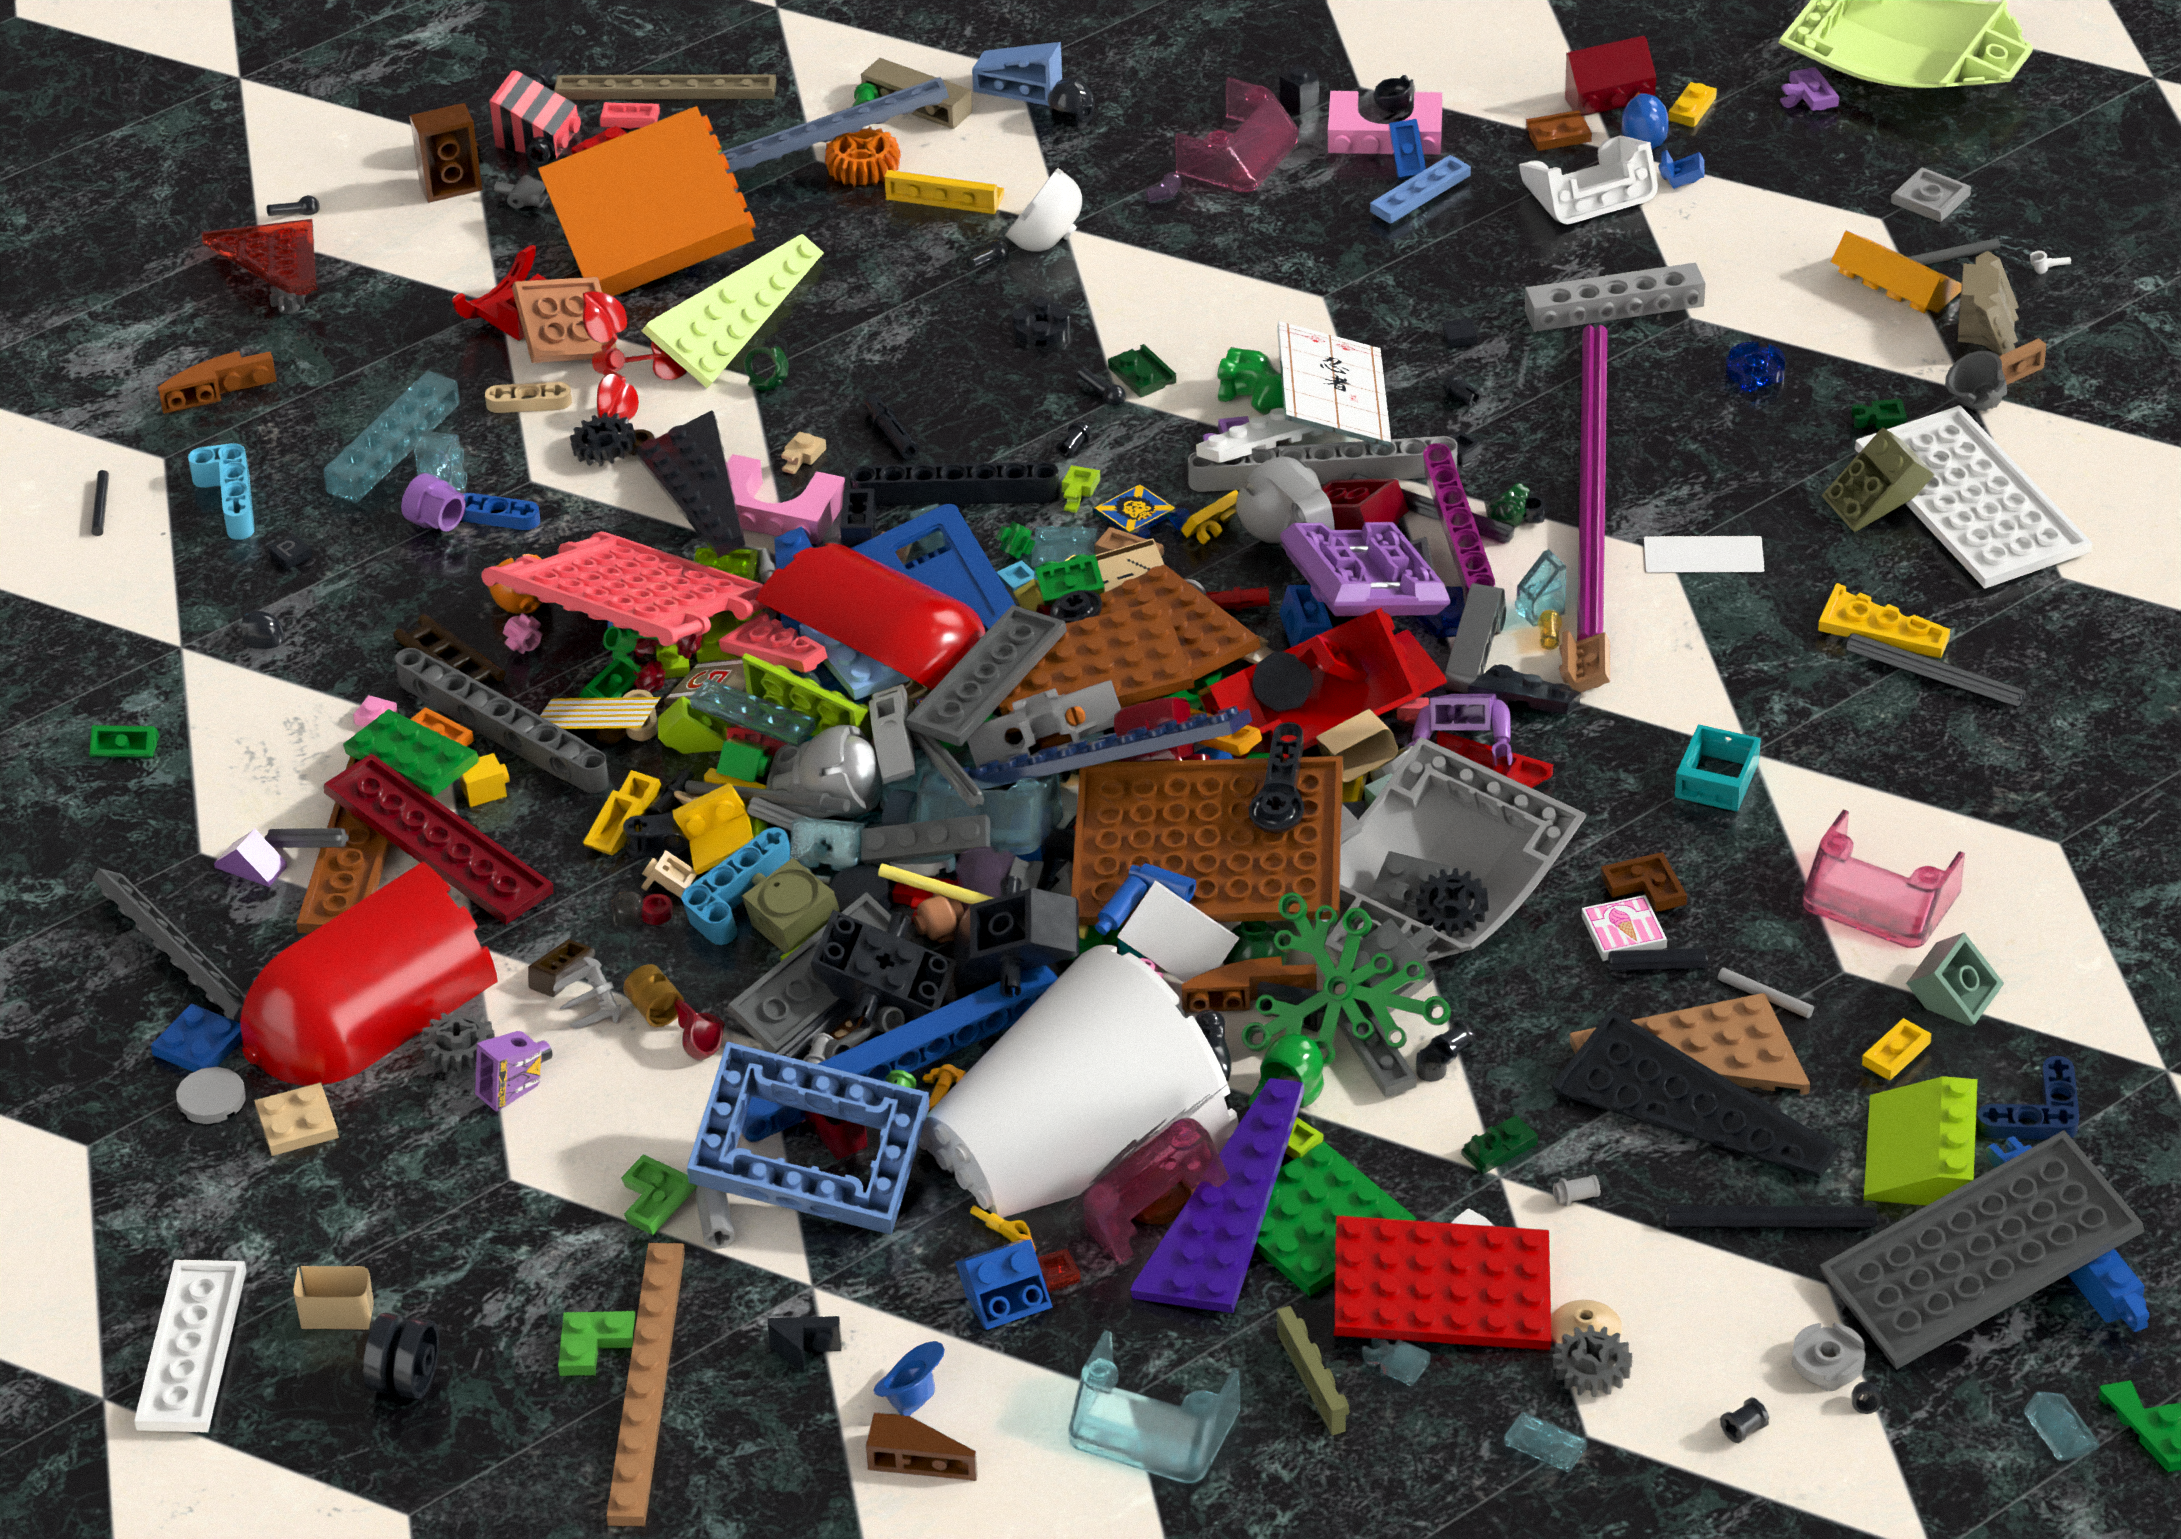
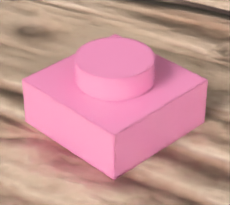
M368 695L353 714L354 723L366 727L388 709L398 713L397 704Z

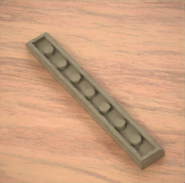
M558 75L554 92L566 99H774L776 75Z

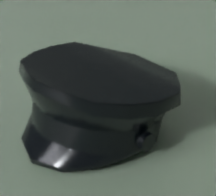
M1277 651L1268 655L1257 664L1252 682L1255 699L1276 713L1301 708L1314 686L1312 673L1306 663L1298 661L1295 654Z
M861 865L847 868L836 874L829 888L834 891L840 913L866 892L886 911L893 906V895L888 892V879L878 876L879 868L872 865Z

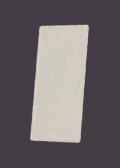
M1761 536L1644 537L1646 572H1764Z

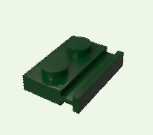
M1145 344L1140 345L1139 350L1130 349L1108 359V368L1140 398L1165 388V384L1169 382L1172 384L1176 383V373Z

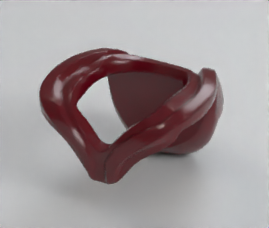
M676 999L674 1007L678 1014V1024L684 1029L682 1036L684 1051L690 1057L697 1060H705L711 1057L721 1046L725 1022L710 1013H696L686 1002Z

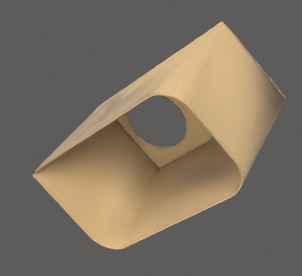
M1370 709L1316 736L1323 757L1343 756V782H1350L1394 759L1398 753V747L1392 731ZM1323 744H1324L1332 753H1329V751L1323 746Z
M301 1266L302 1283L298 1267L293 1292L301 1329H369L374 1300L370 1274L367 1268L362 1266Z

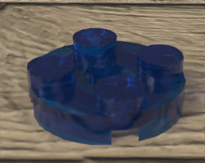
M1744 342L1732 347L1729 351V356L1726 357V373L1730 379L1740 384L1741 389L1755 391L1758 387L1769 386L1784 380L1786 358L1784 353L1774 345L1768 344V348L1759 347V342Z

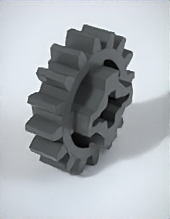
M455 1010L453 1016L441 1013L442 1020L440 1021L431 1019V1028H423L424 1037H421L422 1052H424L425 1060H431L432 1067L434 1068L443 1065L444 1072H448L452 1067H456L458 1073H460L463 1067L467 1065L472 1070L476 1069L477 1043L495 1038L491 1021L485 1022L483 1014L474 1018L472 1010H468L465 1015H460L459 1010Z
M1593 1325L1588 1326L1587 1332H1582L1576 1327L1574 1328L1573 1337L1564 1333L1562 1335V1343L1555 1344L1553 1369H1556V1379H1565L1564 1388L1567 1390L1573 1386L1578 1387L1577 1395L1580 1396L1585 1390H1590L1592 1397L1597 1396L1598 1390H1603L1607 1395H1610L1612 1385L1621 1389L1623 1387V1378H1630L1632 1353H1629V1343H1620V1334L1618 1332L1611 1336L1607 1335L1608 1327H1603L1600 1332H1595Z

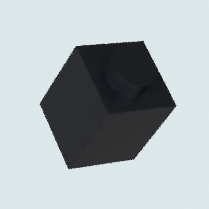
M1299 64L1280 75V104L1301 114L1319 103V75Z

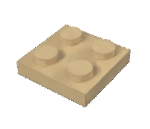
M321 1083L254 1100L272 1156L339 1138L337 1126Z

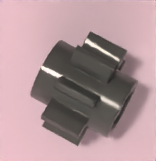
M282 278L275 283V286L270 287L271 306H278L280 312L292 314L300 309V305H305L304 298L306 294L304 285L297 286L296 280Z

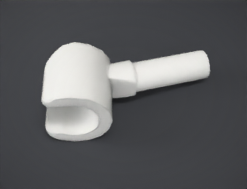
M2035 251L2030 255V262L2037 273L2043 274L2048 270V267L2071 264V258L2047 259L2045 252Z

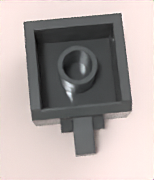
M1392 918L1388 919L1360 941L1352 972L1369 963L1372 957L1378 953L1388 955L1393 962V968L1389 974H1377L1359 986L1372 988L1401 971L1409 961H1417L1425 969L1424 979L1419 983L1409 982L1392 992V994L1411 998L1435 978L1432 969L1424 959L1429 955L1426 949L1438 940V936L1429 925L1415 934L1411 930L1403 934ZM1380 959L1376 964V968L1379 970L1384 969L1387 966V960ZM1412 967L1409 970V977L1418 976L1420 972L1419 967ZM1387 1007L1389 1013L1395 1010L1393 1008Z

